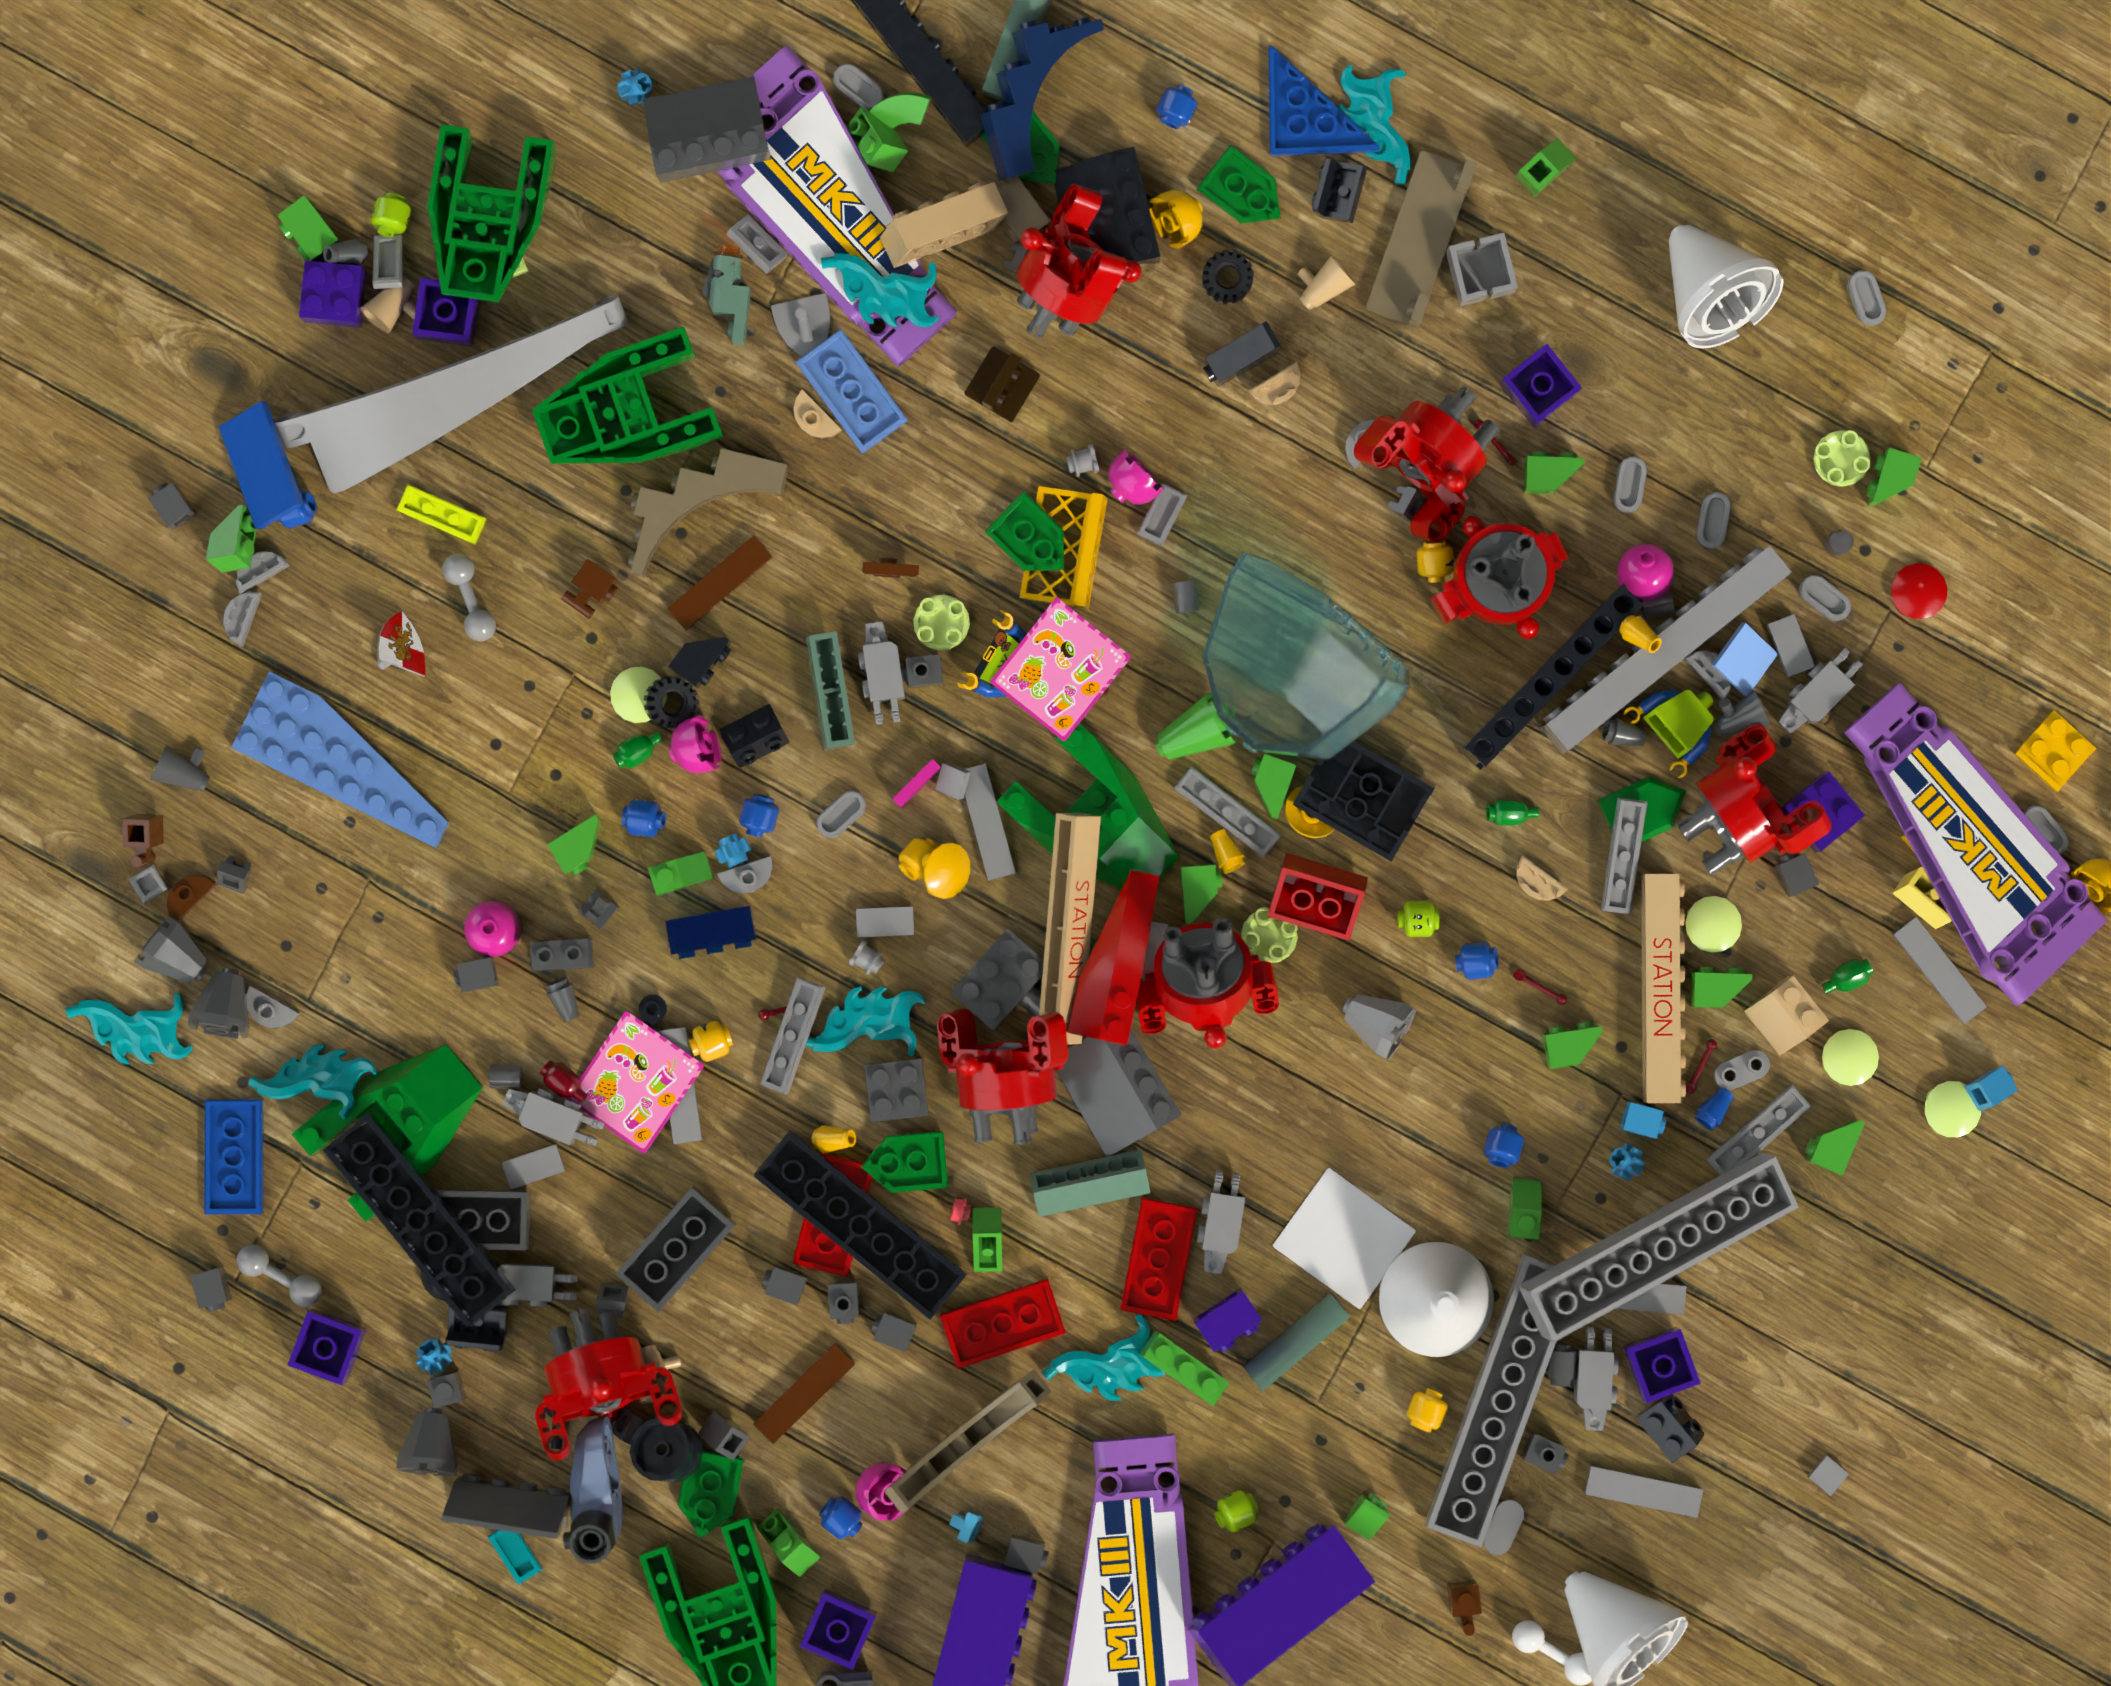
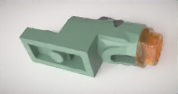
M718 245L717 252H714V259L711 260L702 294L709 300L714 316L734 318V321H729L728 338H732L733 346L745 347L751 290L750 287L739 286V283L743 284L741 273L743 256L740 254L739 247Z

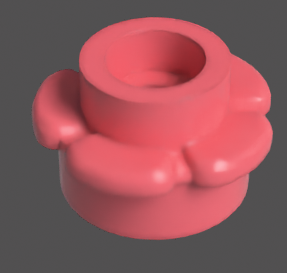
M955 1198L952 1205L950 1221L958 1222L957 1225L959 1226L962 1220L968 1221L971 1205L967 1204L966 1198H963V1200Z

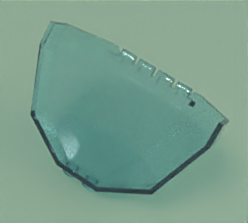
M1243 552L1228 575L1202 656L1218 717L1227 724L1225 726L1226 730L1235 736H1240L1244 740L1242 744L1254 753L1262 751L1328 760L1394 711L1410 687L1409 668L1404 665V662L1391 650H1388L1379 639L1370 634V631L1361 623L1352 618V615L1343 607L1336 604L1332 608V600L1326 594L1268 559Z

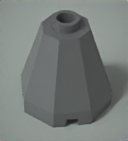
M170 913L166 917V922L163 921L143 946L141 955L138 954L134 960L135 963L144 969L187 983H191L193 979L199 981L208 970V967L205 965L207 962L206 956L182 923Z
M222 968V972H214L190 1011L187 1024L191 1029L197 1031L199 1025L204 1027L203 1033L230 1039H238L239 1034L242 1038L248 1037L250 1027L245 981L242 976H239V971Z
M425 1408V1412L418 1413L398 1455L396 1469L401 1472L426 1475L428 1473L434 1474V1476H457L458 1463L448 1416L442 1414V1409Z

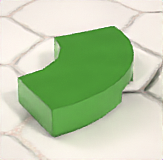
M915 92L898 93L879 101L869 112L892 129L904 123L921 125L931 96Z

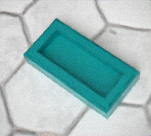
M497 1530L487 1537L518 1585L543 1569L521 1533Z

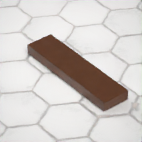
M752 536L667 609L687 631L773 557L757 538Z
M835 1343L753 1425L774 1444L856 1363Z

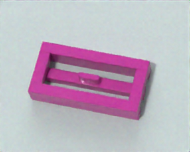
M932 759L892 800L902 808L941 767Z

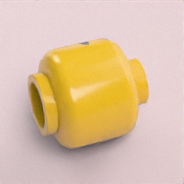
M1445 540L1438 543L1424 541L1423 546L1418 548L1416 553L1417 571L1419 575L1428 577V582L1445 581V576L1453 573V548L1447 545Z
M914 838L899 854L900 870L914 881L917 879L924 880L922 859L926 853H932L938 845L929 838H926V840Z
M712 1021L695 1027L692 1032L693 1039L688 1040L693 1055H700L701 1059L705 1062L727 1055L729 1053V1046L733 1045L726 1024L721 1025L718 1021Z
M1427 1388L1425 1393L1421 1391L1416 1392L1406 1413L1407 1417L1411 1420L1410 1425L1431 1433L1432 1429H1439L1448 1410V1404L1441 1400L1443 1394Z

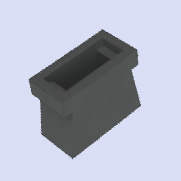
M592 939L530 942L532 971L594 968Z

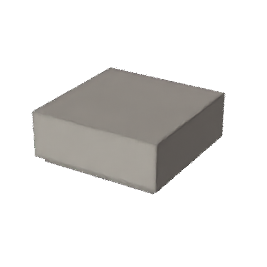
M948 762L942 763L935 790L958 800L964 799L971 772Z
M154 864L129 879L143 904L169 890L168 885Z
M1825 1455L1807 1477L1831 1496L1849 1474L1830 1457Z

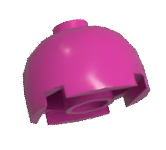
M1124 449L1111 463L1109 480L1113 488L1110 491L1121 503L1125 500L1138 505L1148 503L1156 498L1164 490V487L1161 483L1155 486L1157 484L1153 480L1155 476L1133 454L1128 458L1129 452L1127 449Z
M1642 543L1631 547L1623 554L1617 569V583L1619 586L1625 584L1626 588L1636 598L1643 599V602L1660 599L1669 592L1674 579V566L1669 554L1661 547Z
M702 715L694 716L680 723L673 731L671 737L670 757L673 762H677L681 768L689 773L701 774L716 770L720 767L716 763L722 760L715 731L709 733L705 725L710 723Z
M496 900L484 901L473 907L467 915L464 924L465 938L470 947L481 955L488 957L503 956L511 951L520 941L522 933L521 919L507 903Z
M886 1462L876 1463L866 1468L859 1476L855 1487L856 1498L860 1508L878 1521H892L900 1517L902 1513L884 1491L906 1470L898 1465Z

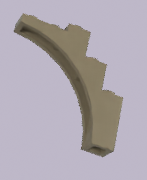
M721 448L720 454H715L713 457L711 471H715L714 476L680 468L679 474H674L671 484V490L675 491L674 495L640 487L639 493H634L631 509L635 510V517L644 519L643 524L638 523L635 539L639 541L636 551L632 550L630 553L628 567L632 568L631 573L645 578L651 558L663 538L681 519L696 508L715 499L738 493L761 492L782 495L789 470L788 465Z
M1033 1369L992 1398L982 1409L957 1426L942 1441L922 1454L884 1492L903 1514L955 1468L1000 1432L1037 1406L1052 1391Z

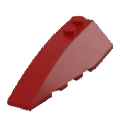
M1130 870L1115 901V905L1079 976L1067 1033L1122 1045L1128 1044L1148 945L1159 876Z

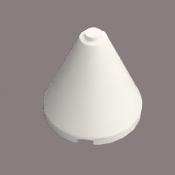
M1691 225L1677 226L1671 232L1668 242L1678 329L1689 345L1695 348H1710L1727 343L1740 336L1736 331L1748 321L1756 325L1777 302L1782 292L1783 278L1771 261Z
M1425 1242L1406 1249L1391 1262L1380 1283L1379 1309L1386 1328L1402 1346L1420 1355L1444 1357L1465 1350L1483 1334L1492 1315L1494 1303L1493 1288L1486 1270L1472 1254L1450 1243Z
M1576 1571L1565 1581L1567 1586L1564 1591L1593 1686L1634 1685L1645 1676L1642 1672L1654 1661L1659 1664L1666 1657L1687 1628L1688 1621L1679 1609L1588 1572L1579 1573Z

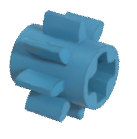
M640 69L621 73L623 81L617 83L619 96L624 101H629L630 106L636 103L642 104L643 99H648L647 93L653 91L651 79L647 74L641 73Z
M737 833L717 842L720 849L714 852L719 863L726 862L728 867L731 868L748 860L746 852L751 851V848L745 837L739 839Z
M1627 1143L1624 1144L1623 1148H1615L1609 1160L1611 1166L1614 1167L1611 1173L1626 1181H1630L1631 1177L1639 1176L1645 1165L1644 1160L1641 1158L1643 1151Z
M439 1338L436 1340L429 1339L424 1341L418 1351H416L419 1357L416 1363L422 1371L427 1370L429 1375L433 1373L439 1374L449 1367L450 1362H452L449 1354L453 1351L448 1345L442 1343Z

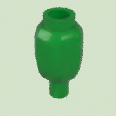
M658 731L650 736L635 735L621 742L616 748L617 752L613 753L612 756L620 769L623 767L634 768L651 757L654 746L661 743L663 738Z
M1498 799L1493 804H1487L1486 806L1487 821H1493L1499 826L1520 825L1527 818L1539 817L1538 807H1527L1525 803L1519 800Z
M1866 958L1862 961L1852 959L1836 968L1832 973L1831 980L1821 985L1826 994L1836 989L1848 992L1866 984L1870 979L1869 976L1874 974V971Z

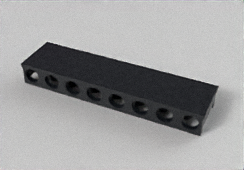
M1625 584L1620 585L1459 750L1460 754H1464L1481 770L1508 745L1620 629L1622 622L1643 605L1626 588Z
M371 1111L323 1149L328 1158L466 1327L473 1326L516 1290Z
M789 1130L754 1173V1177L928 1319H932L967 1275L964 1270L791 1130Z

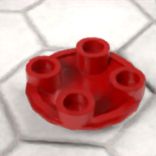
M1914 563L1905 566L1895 574L1891 586V596L1897 611L1901 615L1914 619H1925L1934 616L1942 609L1947 599L1948 588L1945 578L1936 568L1928 564Z

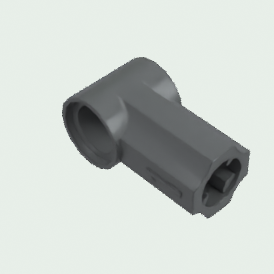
M872 1670L838 1673L826 1671L820 1674L816 1681V1686H821L828 1679L834 1680L837 1686H873Z

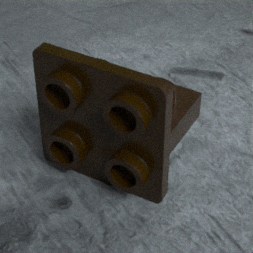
M993 346L964 394L1012 423L1039 380L1040 374L1023 364L1022 358L1013 353L1008 355Z

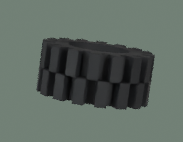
M1223 250L1222 253L1217 252L1212 258L1210 257L1207 260L1203 269L1202 284L1209 297L1212 296L1216 302L1222 301V304H1227L1228 302H1232V304L1237 303L1239 299L1245 298L1251 289L1254 277L1250 261L1246 260V256L1243 254L1242 256L1239 255L1238 251L1235 250L1233 252ZM1232 267L1238 272L1239 281L1235 286L1227 288L1219 284L1217 273L1221 268Z
M662 677L661 680H655L653 682L654 685L652 687L649 686L646 690L649 693L644 696V700L647 702L644 708L648 710L649 714L647 716L649 719H653L657 725L666 728H677L680 723L692 718L693 714L698 712V709H696V705H699V700L696 699L697 691L693 690V685L686 682L685 679ZM670 691L676 692L681 698L680 709L672 714L665 712L661 704L663 696Z

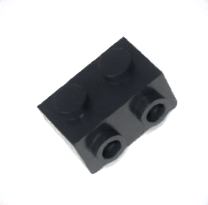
M1326 157L1325 163L1319 171L1320 182L1318 190L1312 198L1313 212L1323 219L1353 223L1367 168L1362 165L1337 162L1332 157Z
M770 704L719 729L739 768L752 764L757 759L771 752L778 751L789 743Z
M449 1306L448 1333L445 1345L454 1346L459 1349L468 1347L483 1349L489 1352L501 1351L507 1337L508 1307L496 1306L473 1326L466 1327Z
M1672 1394L1660 1398V1400L1639 1413L1636 1417V1420L1672 1463L1697 1447L1704 1436L1699 1422L1691 1418L1684 1409L1680 1399Z

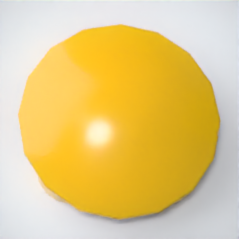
M951 842L941 844L932 853H926L922 859L924 881L930 895L942 899L951 898L960 893L967 884L971 872L970 859L967 852L960 845Z

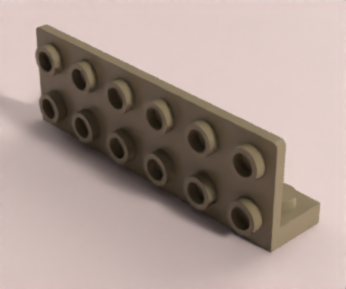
M1425 151L1420 152L1365 308L1366 311L1417 329L1419 328L1464 197L1477 165L1476 162L1466 159L1463 165Z

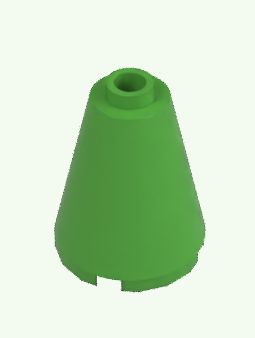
M1214 692L1204 695L1157 734L1158 740L1154 743L1161 757L1166 755L1170 760L1230 746L1237 742V738L1231 737L1235 730L1222 704L1216 706L1213 701L1218 698Z

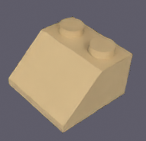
M1794 976L1784 978L1743 1011L1778 1056L1807 1039L1829 1021Z

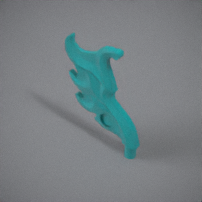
M1351 64L1344 69L1341 75V86L1348 95L1351 106L1346 109L1340 104L1339 110L1347 115L1379 146L1380 152L1363 154L1372 160L1389 162L1394 165L1396 169L1394 183L1405 185L1407 172H1410L1409 150L1404 139L1390 125L1389 118L1393 115L1390 82L1394 78H1404L1406 73L1404 70L1389 69L1384 71L1379 77L1362 80L1356 78L1351 73L1353 68Z
M834 253L835 256L821 258L822 269L836 267L837 270L841 271L847 298L850 302H854L855 298L860 299L859 312L866 322L874 323L870 316L873 312L880 315L888 325L894 328L899 327L894 320L897 316H902L913 325L922 328L931 327L938 321L939 316L930 317L926 313L924 306L927 291L936 281L935 263H929L928 274L922 278L891 273L889 276L883 277L858 256Z
M862 987L854 988L846 996L844 1002L845 1010L841 1011L840 1007L835 1006L827 1017L822 1034L816 1038L809 1036L805 1047L812 1048V1051L833 1052L847 1047L861 1035H868L872 1040H904L908 1044V1055L914 1056L917 1039L914 1032L910 1029L909 1013L915 1003L926 1004V1002L915 991H904L896 997L886 999L882 996V993L887 990V987L877 988L868 996L860 999L857 994L862 990Z
M178 993L174 995L175 1005L171 1010L138 1011L134 1016L127 1015L112 1003L103 1000L78 1001L79 1004L65 1008L68 1018L78 1015L86 1016L91 1022L94 1037L102 1046L107 1045V1041H111L113 1056L123 1064L129 1065L130 1063L125 1057L127 1052L134 1054L144 1063L154 1064L155 1061L149 1057L152 1052L162 1053L171 1059H182L187 1057L194 1047L192 1045L183 1047L177 1039V1023L184 1012L182 995Z
M315 1045L304 1053L300 1062L296 1057H293L284 1063L276 1076L270 1080L266 1079L263 1081L257 1076H252L249 1080V1086L256 1089L259 1095L272 1099L290 1098L304 1091L312 1090L315 1097L341 1101L343 1108L340 1110L339 1115L343 1119H347L355 1105L353 1091L357 1080L368 1071L375 1075L376 1067L367 1058L342 1061L341 1057L348 1054L345 1049H337L326 1055H319L320 1052L326 1050L325 1045Z
M1141 1314L1135 1315V1319L1139 1324L1138 1332L1131 1337L1109 1345L1105 1354L1099 1355L1081 1350L1069 1351L1051 1360V1364L1041 1372L1048 1381L1058 1372H1064L1073 1379L1079 1388L1089 1393L1093 1391L1092 1387L1096 1385L1101 1395L1111 1401L1121 1400V1396L1114 1394L1116 1388L1140 1391L1144 1389V1386L1137 1384L1138 1378L1141 1376L1159 1377L1166 1373L1139 1355L1150 1336V1327Z

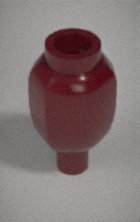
M550 1060L540 1071V1074L544 1076V1084L557 1095L563 1098L574 1097L580 1103H583L588 1097V1094L580 1088L579 1077L564 1063H554Z

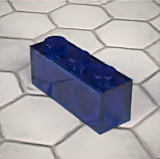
M752 906L665 921L671 955H678L679 960L696 957L695 951L705 949L707 954L724 952L723 946L734 944L735 949L752 947L751 941L758 940Z

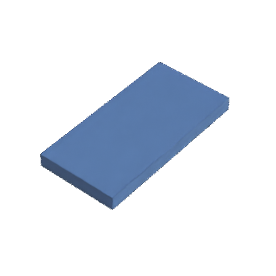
M842 329L835 332L795 362L862 454L908 422V419Z

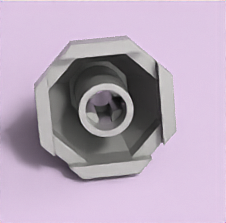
M1357 994L1355 998L1349 997L1342 1012L1345 1013L1344 1020L1379 1056L1389 1060L1399 1048L1403 1033L1406 1034L1408 1032L1416 1010L1402 1002Z

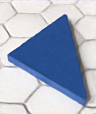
M1268 46L1270 156L1380 152L1379 146L1347 115L1340 111L1331 100L1307 80L1273 46Z

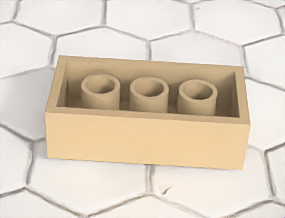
M979 182L969 187L968 192L959 194L958 191H955L943 197L944 201L935 204L934 201H928L920 205L917 211L909 213L908 210H904L895 214L892 217V222L886 225V230L880 236L893 267L896 268L994 231L1008 214L995 182L984 185V182Z

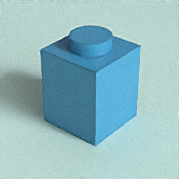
M2004 1065L1988 1070L1965 1086L1978 1111L1994 1107L2018 1091L2012 1075L2005 1069Z
M1627 1102L1620 1129L1657 1139L1658 1134H1662L1665 1128L1666 1118L1663 1117L1664 1111Z

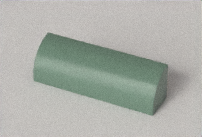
M1014 0L982 88L983 96L999 102L1004 101L996 73L1005 71L1004 65L1020 61L1012 33L1021 30L1020 24L1033 20L1037 21V25L1045 23L1052 0Z
M837 631L808 635L805 640L823 750H833L854 745L855 740Z
M1141 1149L1030 1173L1039 1217L1151 1193Z
M1328 1293L1247 1362L1243 1368L1259 1388L1264 1391L1350 1318V1316L1331 1293Z

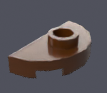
M881 558L880 563L863 562L862 572L865 575L873 574L876 577H916L919 575V565L897 564V559Z
M197 875L184 877L175 883L169 892L167 899L168 914L170 913L180 921L217 883L207 877Z

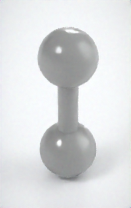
M455 553L445 559L442 566L443 575L449 583L459 585L469 611L464 621V630L467 636L474 641H486L495 633V618L490 612L480 609L469 582L475 571L473 561L465 554Z
M247 1245L239 1251L236 1263L238 1269L244 1275L256 1277L263 1273L288 1287L291 1300L301 1307L312 1306L320 1299L322 1288L320 1282L311 1275H300L296 1278L269 1264L268 1253L259 1245Z

